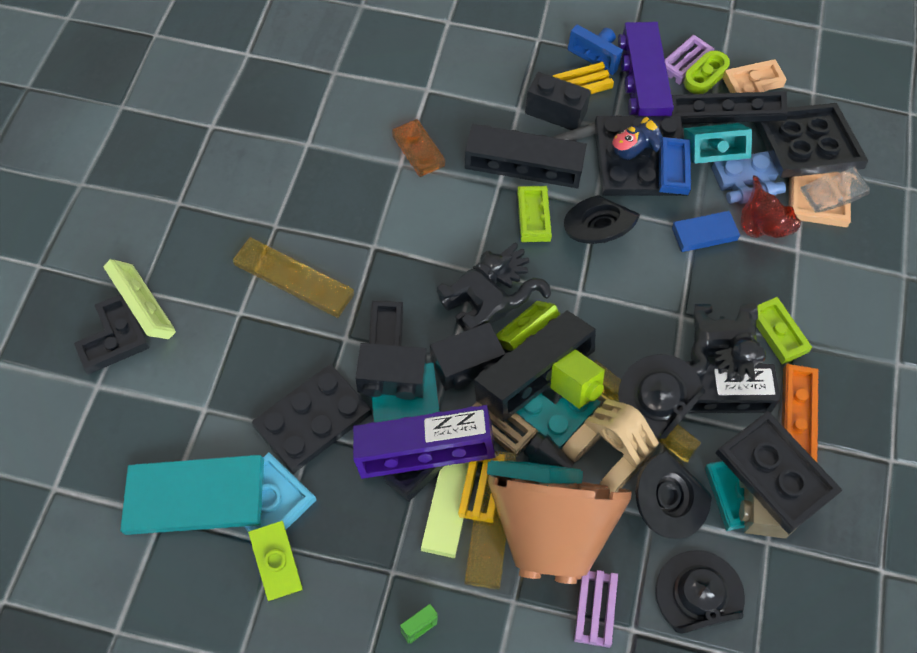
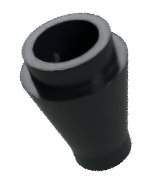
M540 432L536 434L523 452L529 457L528 461L532 463L572 468L575 463L569 459L548 434L544 436Z

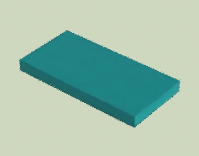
M261 455L128 465L120 532L130 535L261 525L264 458Z

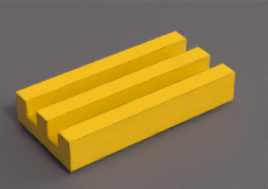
M603 62L552 75L555 78L589 89L591 94L612 89L614 84L613 79L609 78L610 73L608 70H604L605 64Z
M499 454L495 456L496 458L469 462L458 512L460 518L489 523L494 522L496 505L492 493L490 494L487 513H481L488 479V462H491V460L506 461V455ZM478 462H482L473 511H469L468 508Z

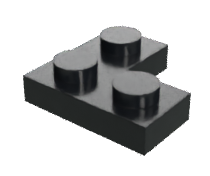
M121 294L95 304L105 330L74 343L87 374H91L150 348L139 322Z

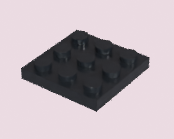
M837 103L787 108V121L755 122L780 178L865 169L868 163L864 151Z
M596 116L594 123L602 196H688L659 192V150L655 152L652 148H645L639 155L630 160H624L614 152L612 141L615 135L630 126L637 127L646 116ZM648 116L657 124L662 137L684 139L681 116Z

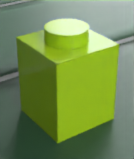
M575 349L552 365L550 388L580 409L588 402L597 400L602 394L605 369Z

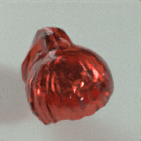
M753 175L752 193L742 210L740 220L742 230L748 236L754 238L763 235L781 238L796 233L800 228L801 220L797 218L793 207L783 206L775 195L764 191L758 176Z

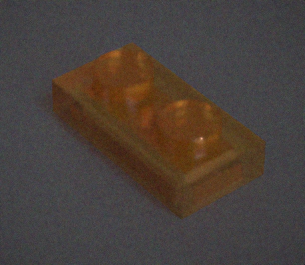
M418 119L392 129L393 138L419 177L445 166V158Z

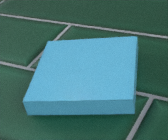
M269 452L263 457L261 525L243 526L248 532L280 521L284 522L285 529H287L316 501V497Z

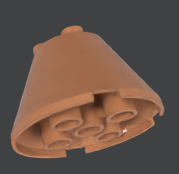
M489 475L488 484L515 566L520 568L519 576L540 579L541 574L555 575L556 582L565 584H577V579H581L582 576L588 574L632 496V491L619 488V492L610 493V489L606 485L582 482V484L542 483Z

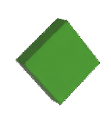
M427 605L400 625L401 634L407 643L411 644L437 625L438 614L432 605Z

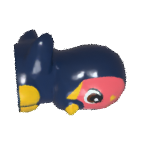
M646 116L637 127L630 126L615 135L612 147L618 157L630 160L639 155L645 148H652L657 152L661 147L663 137L657 124Z

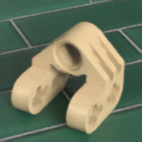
M607 399L569 438L562 451L573 462H576L603 437L616 450L624 454L623 457L600 482V485L608 486L611 493L619 492V488H622L642 468L655 452L659 442L646 419L636 408Z

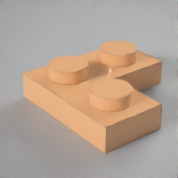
M776 59L725 70L723 80L730 93L765 92L784 87L787 80Z

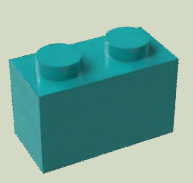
M741 123L684 128V139L690 140V160L694 164L751 158L752 129Z

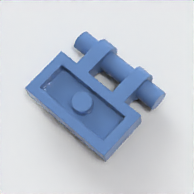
M768 151L751 154V158L717 161L712 165V171L721 191L733 190L726 193V199L729 204L735 202L739 204L750 203L751 199L761 197L763 199L775 198L776 194L785 193L786 191L784 182H773L776 180L778 172ZM756 184H757V187H752V188H749V187H748V186L756 185Z

